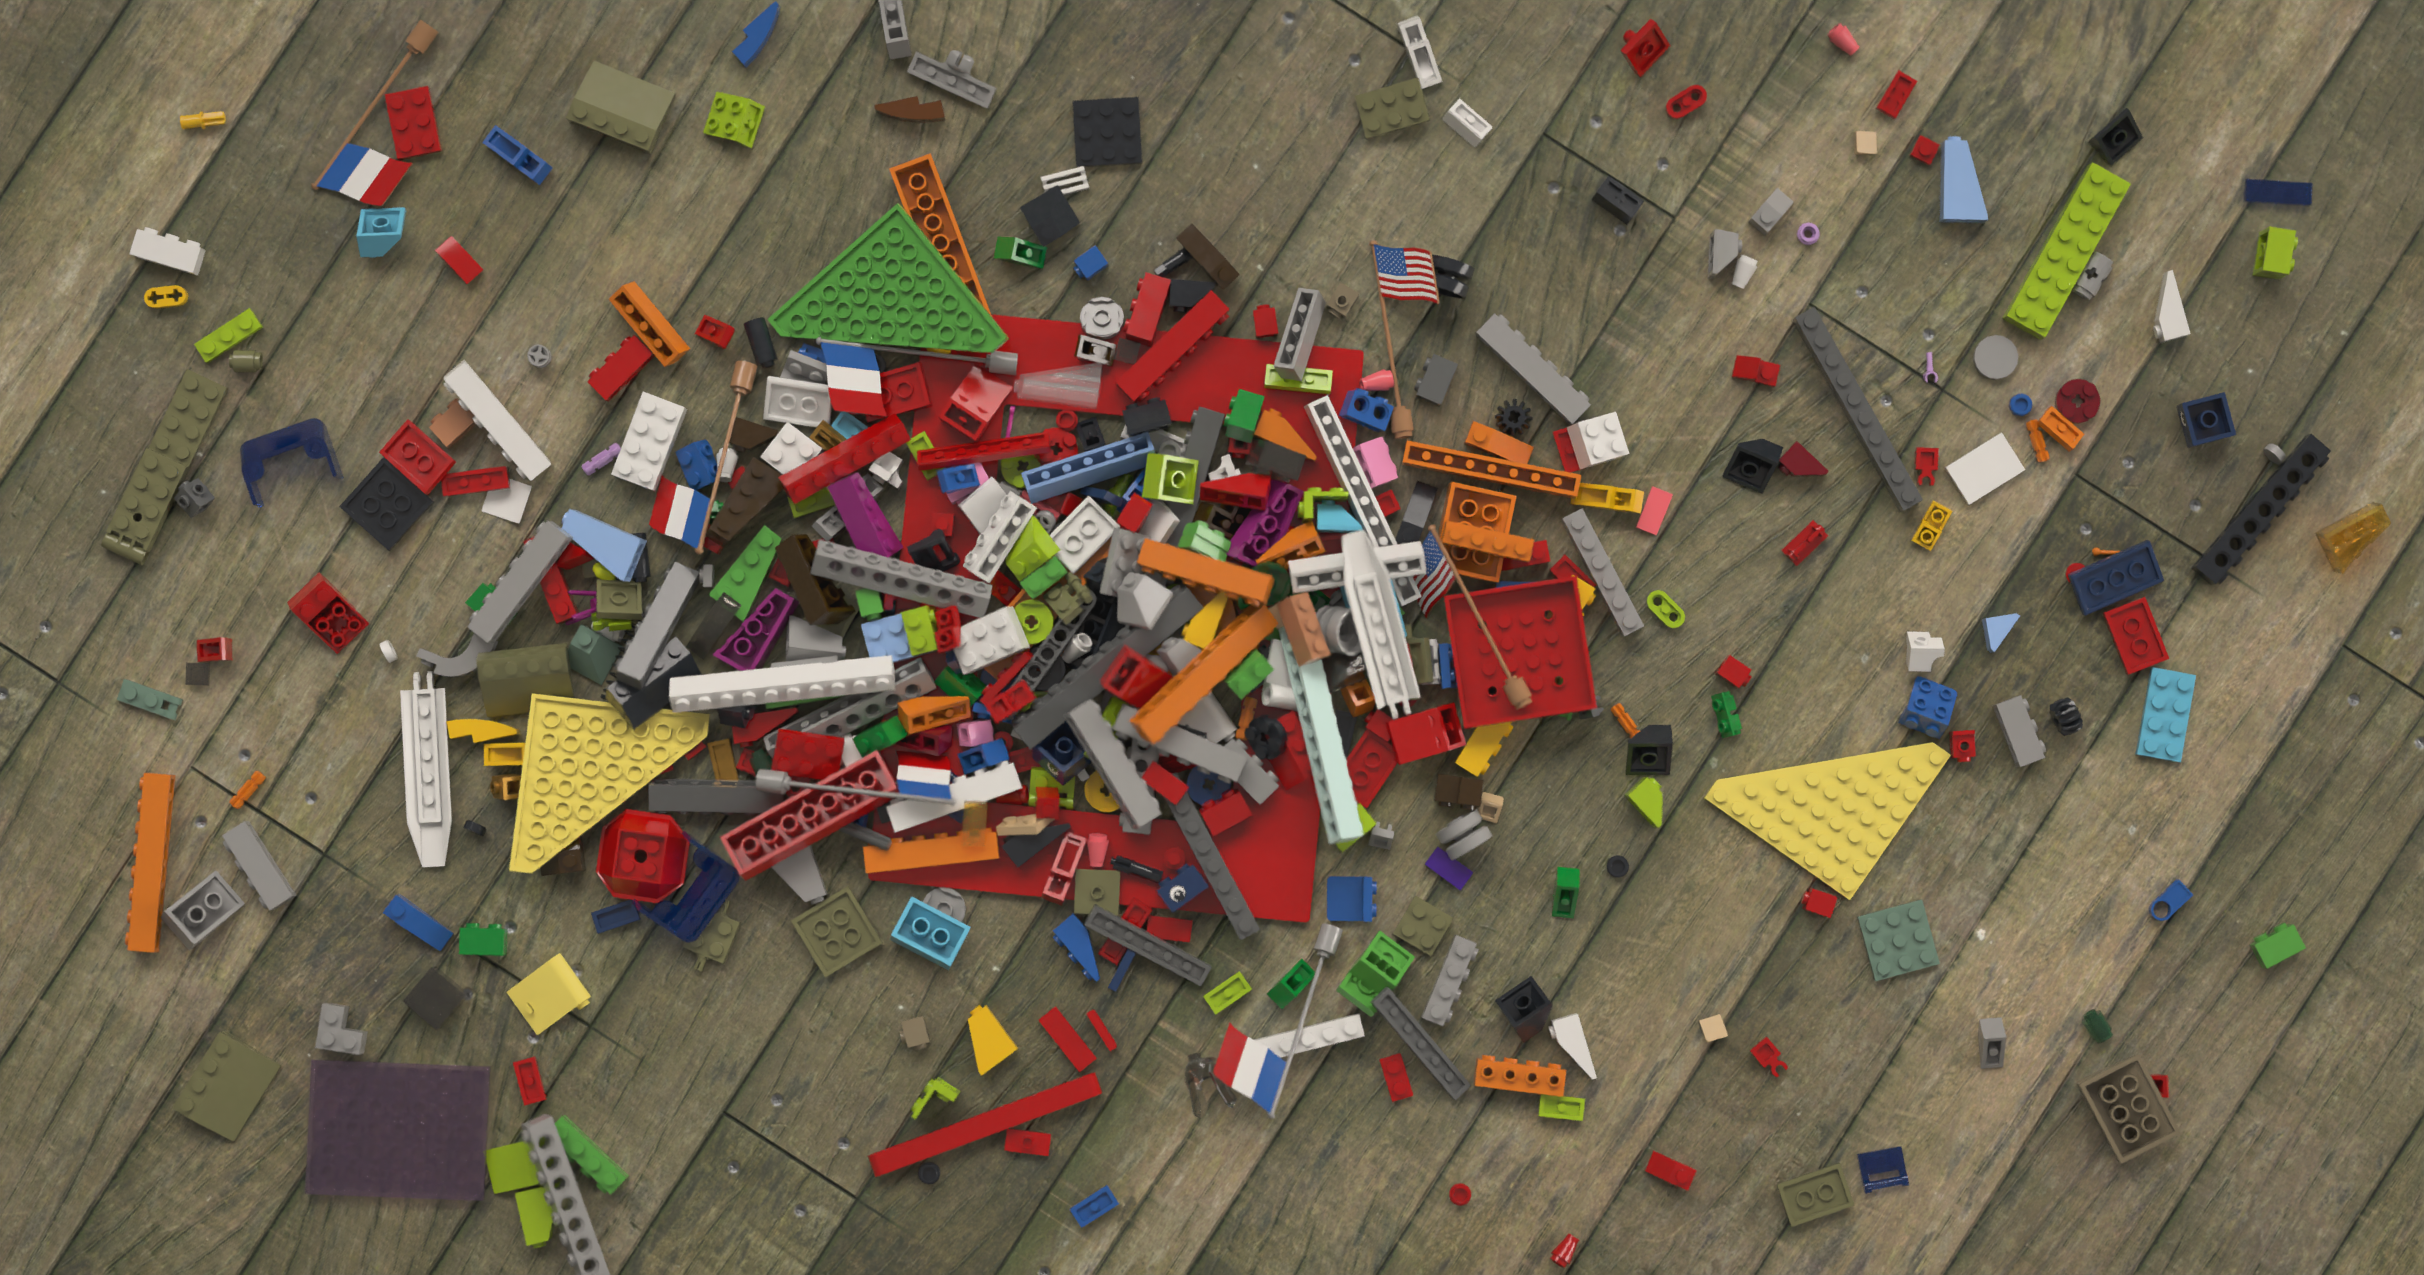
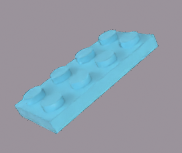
M2151 667L2136 755L2181 762L2196 675Z

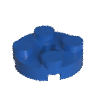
M1198 766L1194 767L1188 776L1187 786L1190 787L1188 793L1200 805L1210 799L1215 801L1221 798V794L1230 789L1231 782L1227 783L1218 779L1219 774L1213 771L1210 774H1206L1197 770ZM1206 778L1210 781H1215L1211 791L1208 788L1204 789L1202 786L1205 784L1204 779Z

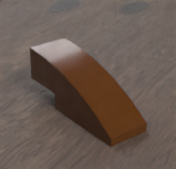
M918 96L874 105L876 113L900 121L914 123L946 121L941 100L920 104Z

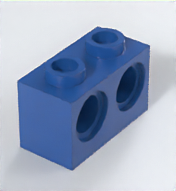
M1360 388L1348 391L1339 416L1375 432L1385 431L1394 406L1387 404L1388 400L1384 398L1368 396L1369 392ZM1356 399L1361 404L1359 411L1354 407ZM1375 408H1377L1380 411V417L1378 419L1374 416Z

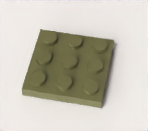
M849 886L791 920L825 978L883 943Z

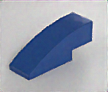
M776 1L743 29L747 38L732 51L745 68L759 55L773 32L780 11V6Z
M496 125L482 142L538 185L543 182L553 168Z

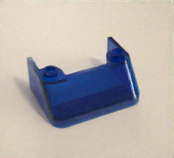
M311 418L248 440L242 444L240 448L241 470L254 506L264 507L256 481L263 477L265 472L262 460L304 446L305 452L310 458L321 459L326 457L333 477L337 479L344 478L323 421Z
M684 830L682 835L688 842L697 847L693 855V861L702 869L701 873L677 906L670 901L663 900L657 903L653 910H650L636 899L632 903L639 912L684 942H693L698 939L739 882L740 875L732 864Z

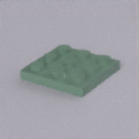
M1922 899L1857 916L1874 981L1940 964Z

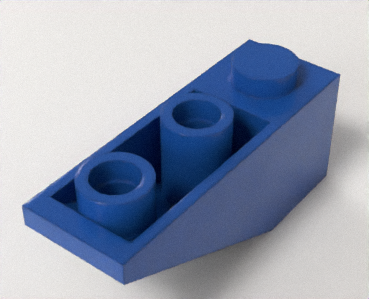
M1073 913L1053 930L1055 933L1053 938L1061 947L1065 945L1070 952L1067 955L1075 964L1077 962L1081 963L1084 967L1082 972L1090 981L1092 979L1098 981L1100 976L1088 929Z

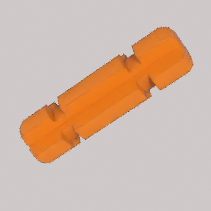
M2034 419L2026 422V427L2031 433L2029 436L2033 449L2037 452L2035 454L2036 459L2041 463L2049 460L2050 457L2048 451L2045 450L2046 444L2042 431H2039L2040 426L2036 424L2038 420Z
M1245 697L1243 705L1245 708H1242L1238 722L1240 728L1236 730L1235 734L1237 739L1248 740L1245 737V729L1248 728L1249 723L1254 718L1255 711L1253 709L1256 708L1258 702L1255 698Z
M1617 703L1611 708V712L1615 717H1618V722L1626 733L1630 734L1629 737L1632 738L1640 730L1636 729L1637 726L1629 714L1624 712L1625 709L1622 704Z
M255 771L251 776V780L248 779L238 790L237 796L234 795L229 803L235 809H240L244 804L243 801L248 800L258 788L257 785H261L266 779L264 774L260 771Z

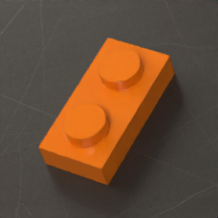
M2052 405L2047 408L2036 423L2068 452L2072 451L2085 435Z

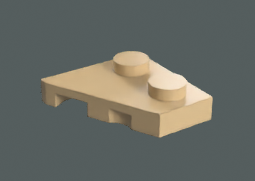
M1036 814L1006 817L996 827L997 835L1038 834L1054 819L1036 818Z

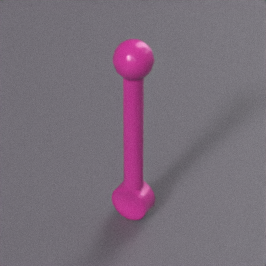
M1015 406L1010 407L1005 438L1010 437Z

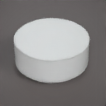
M385 640L380 643V648L387 661L391 663L397 660L396 651L390 641Z

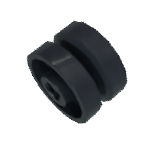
M1432 255L1438 294L1466 299L1469 287L1461 281H1470L1475 268L1452 258Z

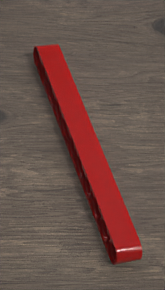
M1093 1072L875 1152L867 1157L874 1176L877 1177L1095 1097L1103 1092L1096 1073Z

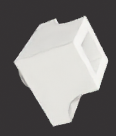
M891 452L876 459L869 468V471L874 474L872 478L881 484H884L886 481L895 488L900 489L904 483L899 477V469L904 461Z
M1230 454L1221 457V466L1216 471L1208 473L1210 481L1241 475L1239 468H1234Z
M1907 632L1906 663L1908 670L1931 672L1933 661L1938 657H1944L1945 648L1942 638H1931L1929 632Z

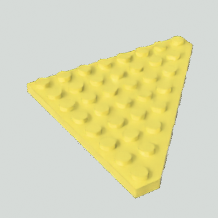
M532 694L509 871L534 873L708 736L710 714L686 711L673 713V710L661 709L633 730L609 702Z
M1931 742L1718 779L1711 786L1704 799L1850 900L1951 755Z

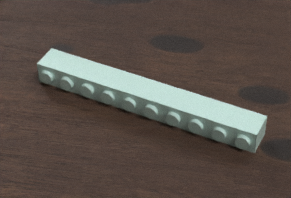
M1283 626L1278 630L1329 844L1352 841L1363 836L1362 824L1359 820L1357 803L1352 791V782L1347 770V761L1342 749V740L1337 728V719L1331 703L1326 673L1321 660L1298 666L1285 627Z

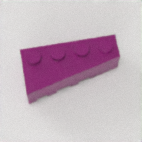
M858 472L828 486L857 550L889 558L904 548Z
M1272 479L1266 510L1252 509L1230 540L1231 546L1226 553L1227 556L1252 568L1257 566L1256 560L1286 535L1304 491L1290 484Z
M775 588L756 608V611L741 624L742 626L713 655L740 671L762 669L784 631L789 615H793L799 601Z

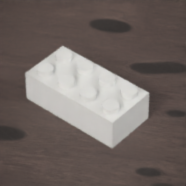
M643 392L611 475L656 492L687 409Z

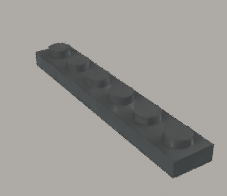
M1096 904L1084 922L1085 926L1199 986H1202L1212 968L1210 964Z
M1385 987L1370 1001L1452 1100L1456 1101L1471 1086L1388 987Z

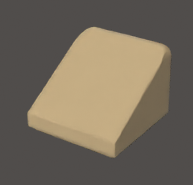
M1855 131L1854 155H1876V132Z
M1482 792L1481 805L1478 807L1482 820L1493 823L1498 822L1503 806V797Z
M1720 1014L1699 1020L1705 1042L1728 1036Z

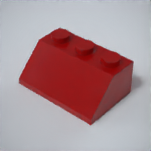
M1294 711L1277 719L1287 733V741H1285L1284 746L1286 750L1282 755L1269 759L1285 790L1313 776L1302 727Z

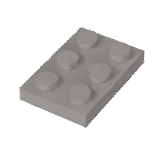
M1114 528L1100 593L1118 597V588L1129 572L1143 575L1142 568L1137 564V560L1145 538L1151 539V536Z

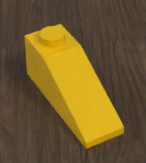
M1220 592L1191 620L1190 624H1185L1181 635L1185 637V641L1201 648H1205L1212 642L1228 597L1225 596L1226 593Z

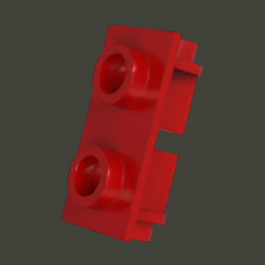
M1812 520L1781 551L1797 566L1828 535L1820 524L1818 525Z

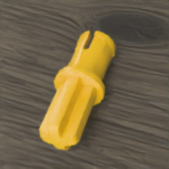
M201 111L199 114L180 116L182 130L198 127L205 129L206 126L223 125L226 122L225 113L222 111L203 113Z

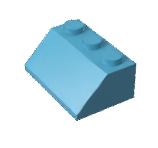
M911 897L891 934L890 940L949 970L971 927Z

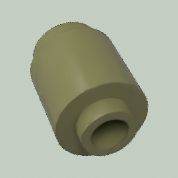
M234 350L233 355L229 356V367L233 368L234 372H257V370H262L263 355L256 350Z

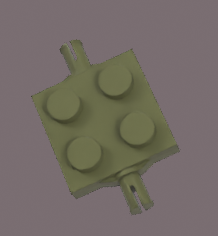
M1411 624L1405 625L1407 632L1405 640L1409 644L1417 685L1420 686L1423 683L1434 682L1429 638L1418 639L1412 637ZM1410 698L1409 700H1418L1419 698Z
M722 898L718 910H710L699 906L683 944L684 948L693 951L699 956L694 969L703 971L706 960H715L725 964L741 925V922L730 918L726 914L731 901Z

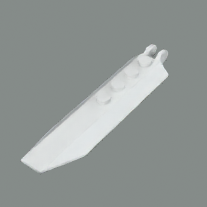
M1364 530L1343 535L1344 585L1377 709L1389 705L1392 719H1398V712L1394 703L1402 701L1404 713L1406 716L1411 715L1408 699L1420 698L1421 696L1388 571Z
M429 671L426 676L428 689H420L421 676L419 672H414V690H400L407 825L422 867L445 866L452 823L445 688L434 689V673Z

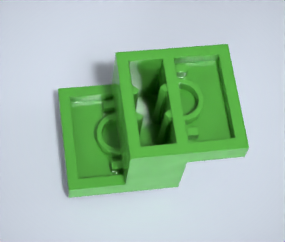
M1379 930L1367 949L1354 962L1336 991L1372 1017L1377 1010L1370 1001L1385 987L1392 991L1415 957Z

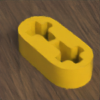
M177 285L151 288L144 295L145 303L154 309L182 306L188 300L187 291ZM176 290H178L182 297H179V301H176L174 298H168V295H174ZM155 292L158 296H164V299L157 300V304L150 301V297H153Z

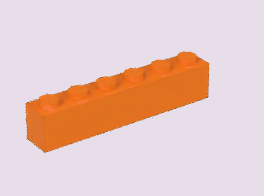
M1147 538L1144 540L1137 560V564L1142 568L1141 571L1154 575L1155 572L1163 574L1162 577L1171 581H1175L1176 578L1184 580L1183 584L1195 588L1196 585L1204 586V590L1217 594L1220 591L1226 593L1225 596L1230 599L1238 600L1240 597L1246 599V603L1257 607L1260 604H1267L1274 583V579L1270 575Z
M992 828L978 829L979 834L971 835L969 830L956 832L957 836L948 837L947 833L934 834L935 839L927 840L925 835L913 836L912 841L903 842V838L891 839L892 844L888 850H883L868 843V846L863 847L866 873L997 859L1000 858L997 832H992Z

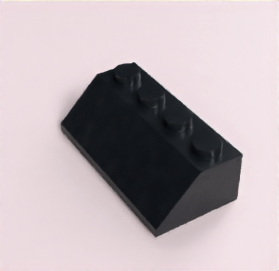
M1096 596L1095 608L1076 633H1085L1090 637L1092 641L1091 649L1072 663L1064 661L1065 667L1077 670L1083 665L1082 662L1087 657L1094 656L1100 651L1099 649L1104 643L1111 642L1117 637V633L1125 628L1126 624L1118 622V597L1112 596L1109 600H1105ZM1084 601L1083 606H1089L1093 601L1090 603H1085Z
M675 637L665 645L642 690L617 680L607 687L605 698L631 728L635 730L671 703L669 698L670 678L702 674L691 653Z

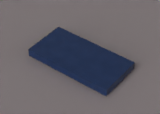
M2145 540L2068 574L2080 610L2084 616L2164 581L2149 540Z

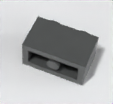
M1433 354L1432 359L1427 357L1423 366V370L1426 373L1423 379L1418 378L1414 390L1417 391L1416 397L1440 407L1458 364L1436 354Z

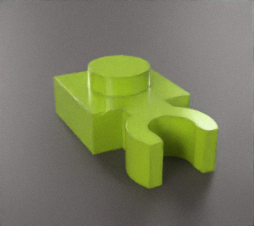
M596 612L591 614L594 631H600L604 627H609V632L631 629L630 619L596 618Z

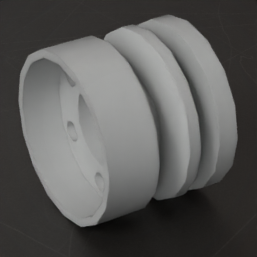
M1324 606L1320 608L1316 616L1329 652L1345 655H1357L1362 652L1351 608Z

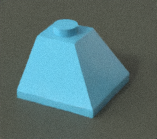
M405 207L361 209L356 235L360 257L374 258L384 256L401 239L406 213Z
M1322 500V504H1317V532L1354 533L1362 530V525L1341 505H1335V501Z

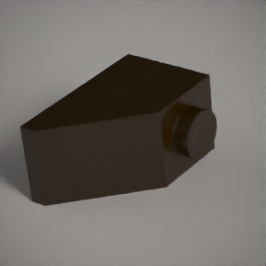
M736 417L729 443L733 445L732 449L745 453L746 449L752 451L773 440L780 431Z

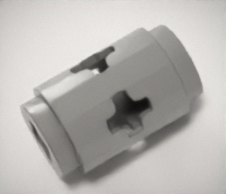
M2094 251L2072 291L2086 300L2095 297L2102 286V282L2105 281L2112 270L2111 265L2113 261L2103 254ZM2095 272L2097 274L2096 278H2087L2088 273L2092 275Z

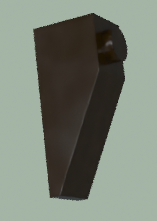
M1192 223L1176 237L1178 242L1221 289L1224 290L1240 275Z

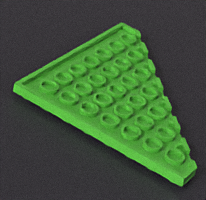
M898 203L767 319L780 336L817 339L821 336V339L986 353H993L1009 339L905 209Z

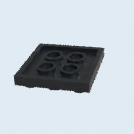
M1139 97L1073 101L1076 168L1082 166L1142 164Z
M383 457L339 507L388 551H391L434 501Z

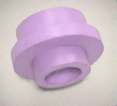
M1812 223L1802 224L1797 231L1798 240L1805 245L1814 244L1819 238V229ZM1806 230L1812 233L1811 238L1804 236Z

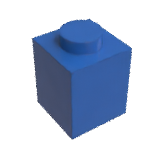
M1095 245L1074 260L1076 266L1073 269L1080 279L1085 277L1088 281L1109 265Z

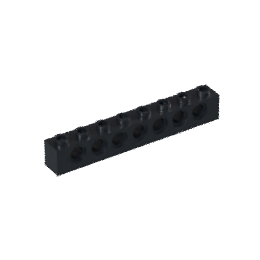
M2313 434L2306 435L2191 568L2210 585L2217 584V582L2221 584L2228 577L2227 571L2230 567H2236L2241 562L2243 552L2246 549L2249 551L2257 543L2256 537L2260 533L2264 534L2271 527L2270 521L2275 516L2278 518L2286 510L2284 505L2288 500L2293 501L2299 495L2301 485L2303 483L2308 484L2315 476L2314 470L2318 466L2321 468L2329 460L2327 455L2331 450ZM2304 455L2310 459L2308 467L2302 464L2301 460ZM2289 472L2294 473L2296 476L2294 484L2290 483L2287 479ZM2275 488L2281 491L2282 496L2280 500H2276L2273 497V490ZM2260 505L2265 506L2267 509L2265 517L2261 516L2258 512ZM2245 522H2250L2253 526L2250 534L2244 530ZM2232 538L2238 541L2239 545L2236 550H2233L2229 545ZM2217 555H2221L2224 558L2222 567L2215 563Z

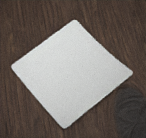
M509 479L510 489L488 491L482 512L520 523L532 486Z

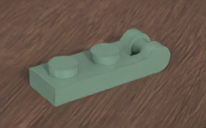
M127 679L123 680L117 697L119 701L172 720H176L178 715L176 713L179 705L181 706L183 699ZM165 700L170 702L168 710L163 709Z

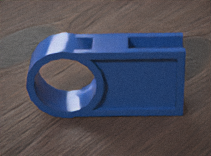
M2176 879L2151 902L2149 914L2155 920H2167L2193 894L2179 879ZM2160 901L2165 902L2169 909L2168 914L2163 918L2155 916L2153 911L2154 905Z

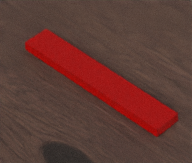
M1042 432L918 450V470L924 471L1051 452L1049 433Z

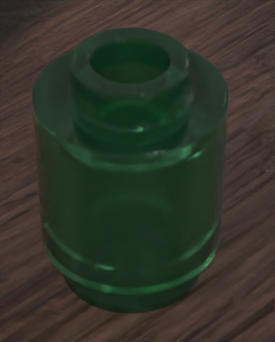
M762 748L751 753L752 758L749 761L756 777L759 769L771 770L772 757L768 751L765 752Z
M2092 1009L2083 1015L2082 1023L2091 1038L2096 1040L2098 1044L2105 1042L2113 1036L2112 1028L2101 1010L2095 1011V1009Z

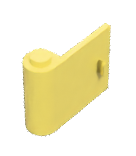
M561 953L547 961L507 991V994L536 1035L542 1033L576 1007L578 1010H581L590 1003L588 999L591 997Z

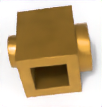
M504 774L492 776L490 791L493 798L501 800L519 798L521 775Z

